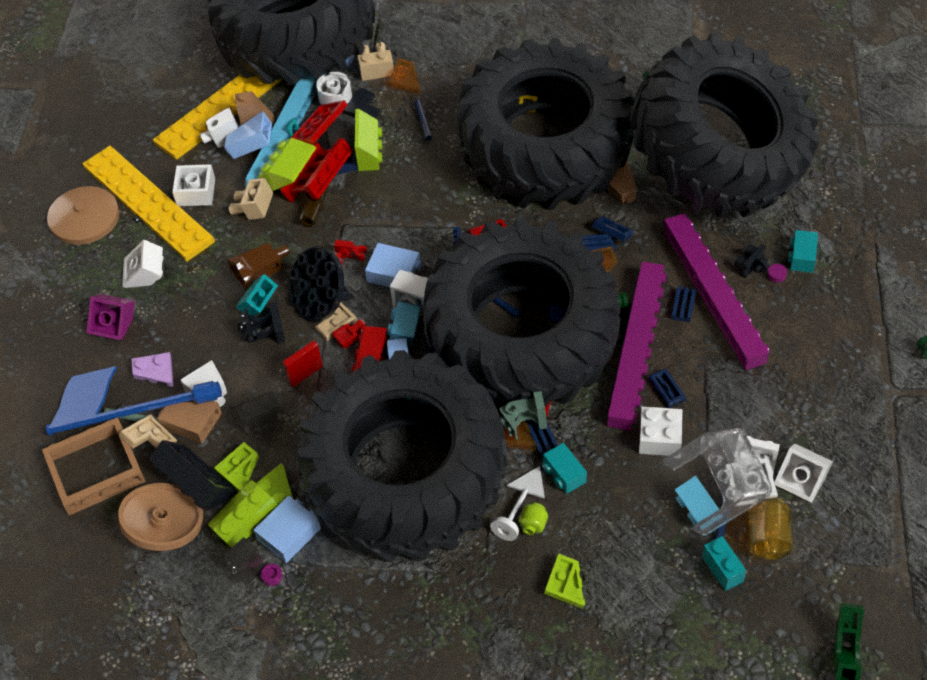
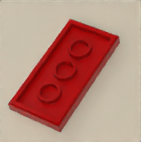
M345 100L320 105L291 138L311 145L314 144L348 104Z

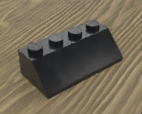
M162 440L149 459L155 465L154 468L157 471L165 473L168 476L167 480L178 485L181 488L180 491L184 495L192 497L194 504L202 509L205 507L214 509L237 492L234 487L184 444Z

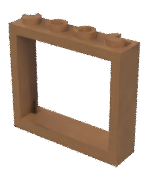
M118 417L42 449L68 515L146 482L131 447L120 437L133 468L70 496L66 494L54 460L117 433L120 435L123 428Z

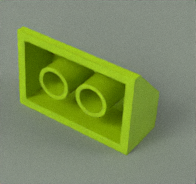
M355 109V151L358 170H379V163L383 162L382 152H379V150L383 149L382 140H379L382 137V127L378 126L377 119L360 109Z
M294 138L281 140L277 143L276 150L269 155L268 162L260 168L261 172L257 177L265 178L272 191L294 183L315 151L316 147L314 145Z
M251 480L207 525L236 551L278 504L265 490Z

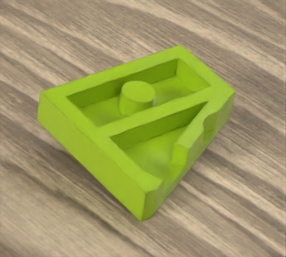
M243 442L214 469L218 475L240 492L248 484L259 456L257 452Z
M282 463L257 482L278 505L288 496L293 499Z
M558 554L544 594L583 609L585 599H583L582 594L583 586L579 575V561Z

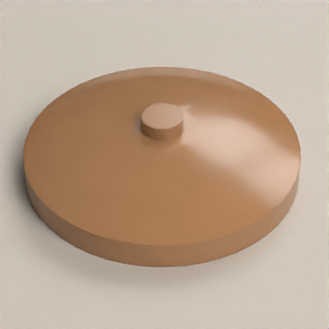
M93 186L79 187L62 194L53 202L48 211L47 222L52 234L60 241L74 245L88 244L103 238L111 232L119 219V207L114 196L107 190Z
M153 483L133 490L123 499L119 507L118 523L123 535L133 544L148 550L167 551L188 544L198 535L203 523V509L194 504L192 497L184 495L178 485Z

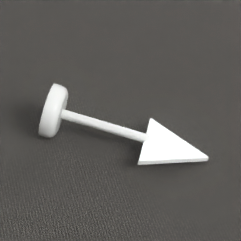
M540 466L507 485V487L522 491L508 518L496 517L492 520L491 530L499 538L507 541H514L517 538L519 529L512 520L527 493L545 499Z

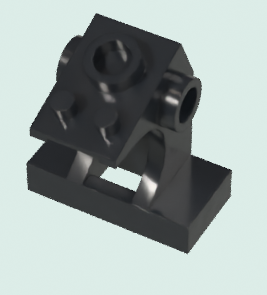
M277 302L269 303L270 312L266 316L258 318L249 314L247 308H245L244 313L240 314L242 319L238 322V332L241 333L242 340L255 342L276 336L278 343L285 342ZM265 326H267V328H265V329H256V328H260V327H265Z

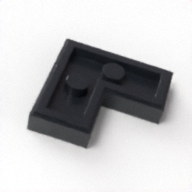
M359 88L347 103L348 106L343 110V113L355 117V109H360L377 119L381 111L379 108L369 105L375 98V93Z

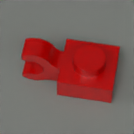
M335 241V252L341 253V258L354 259L356 257L360 261L365 260V255L361 253H367L366 246H356L351 241Z
M362 319L352 326L346 323L334 331L332 335L341 347L345 349L359 340L358 335L363 333L366 323Z

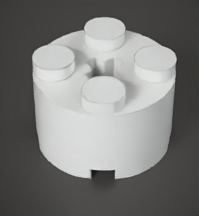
M330 72V75H322L318 79L317 91L320 105L342 100L348 103L351 100L350 80L344 73Z

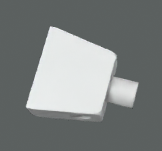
M230 108L208 119L206 124L209 130L200 135L204 143L214 140L217 147H223L226 136L239 128Z
M212 360L181 379L186 393L191 392L196 384L218 381L221 386L222 396L210 402H217L220 407L224 405L226 400L223 396L227 394V390Z

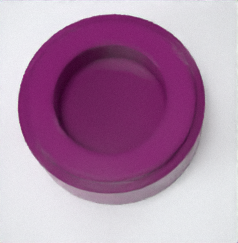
M773 264L769 267L767 276L773 282H783L787 276V269L781 264Z
M267 564L262 568L261 578L264 584L275 586L281 582L283 574L277 564Z

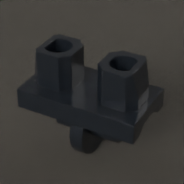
M749 244L744 253L749 258L747 259L740 255L736 259L735 267L742 271L741 276L746 279L752 271L764 273L768 270V259L763 254V251L766 249L765 245L761 244L759 247Z

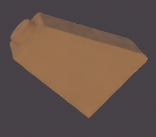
M252 91L235 94L241 125L264 111L272 122L273 128L276 123L274 114Z
M628 160L624 167L618 168L607 188L621 204L625 202L629 204L636 198L637 187Z
M182 402L165 406L159 412L158 421L167 431L203 444L222 412L217 402L202 404Z

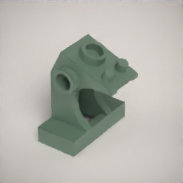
M542 391L533 392V398L512 401L499 409L503 428H507L509 437L513 436L515 440H518L517 427L520 422L525 420L535 421L539 424L540 430L548 428Z

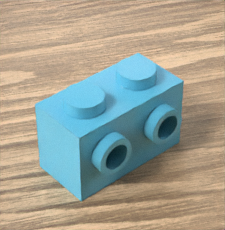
M398 302L397 309L393 308L391 319L394 320L393 324H389L387 335H390V340L406 338L407 347H412L421 306Z
M696 476L675 489L678 494L675 497L682 508L685 506L688 508L690 513L687 516L694 525L698 523L703 528L722 515Z

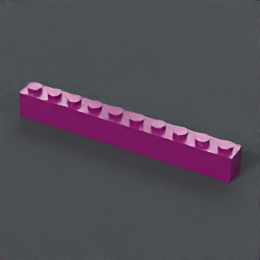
M685 213L665 219L664 234L744 369L748 370L766 364L770 353L767 344L762 342L759 331L753 327L750 316L745 314L742 303L736 299L733 288L728 286L725 275L719 271L716 260L711 258L708 247L702 243L701 236L694 230L692 221L688 220Z
M642 262L609 409L607 427L631 431L632 424L637 423L638 412H635L636 407L640 408L642 396H639V391L644 389L645 380L642 379V376L647 374L648 364L645 361L650 359L651 348L648 347L649 344H653L655 333L652 332V328L656 329L658 317H655V313L659 314L661 302H658V299H662L664 291L661 284H665L667 273H664V265Z

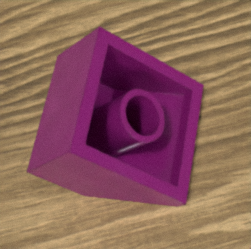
M104 294L91 296L86 333L122 340L133 319L135 301Z

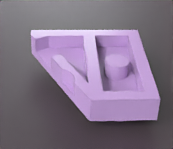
M170 352L132 359V372L135 379L148 380L156 384L157 382H163L167 386H174Z

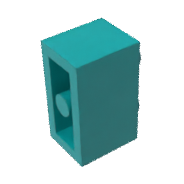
M796 230L794 237L790 238L789 248H792L788 255V262H791L790 270L813 273L817 253V232Z
M265 274L261 275L253 281L236 308L242 313L247 308L249 314L256 316L262 311L278 285Z
M564 443L543 454V469L547 474L553 476L556 486L559 489L562 488L566 494L587 482V471Z
M723 536L704 545L702 558L725 591L744 582L746 569Z

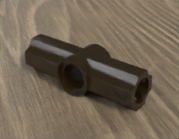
M328 186L317 200H313L307 192L306 203L300 217V222L305 226L312 227L316 225L319 213L324 207L323 201Z

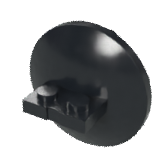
M320 246L309 247L297 256L293 268L289 271L290 303L300 316L308 321L326 320L334 314L341 300H350L352 293L344 285V272L341 262L332 250Z

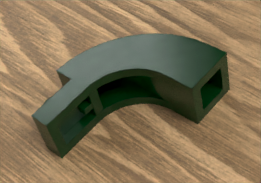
M841 603L834 640L833 667L835 680H860L862 670L860 637L865 610L862 605Z

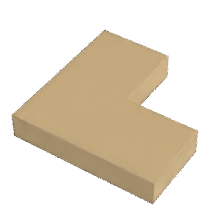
M340 302L334 314L315 327L326 341H329L333 338L332 333L346 323L351 326L357 321V317Z
M151 414L125 428L119 435L132 449L147 440L155 448L158 447L162 440L177 442Z

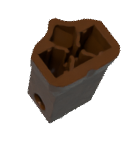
M266 243L227 259L228 267L234 278L247 291L253 281L261 275L265 274L269 277L282 270L281 259L290 255V252L286 245L274 250L269 243Z

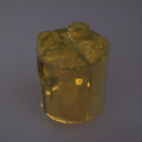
M782 498L752 501L748 509L750 552L766 560H777L789 555L793 551L791 508L784 503Z

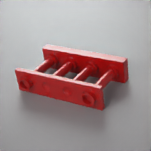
M344 138L338 139L331 149L323 150L318 142L314 143L316 149L294 183L280 189L290 203L294 201L300 192H308L313 200L319 199L353 152Z

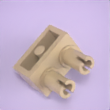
M380 42L381 46L379 43L375 45L376 52L370 53L369 46L364 45V52L358 55L362 81L394 76L391 51L386 50L383 42Z
M251 179L248 181L245 190L235 191L234 200L241 203H231L229 206L230 214L245 213L249 220L265 218L273 195V191L266 179Z

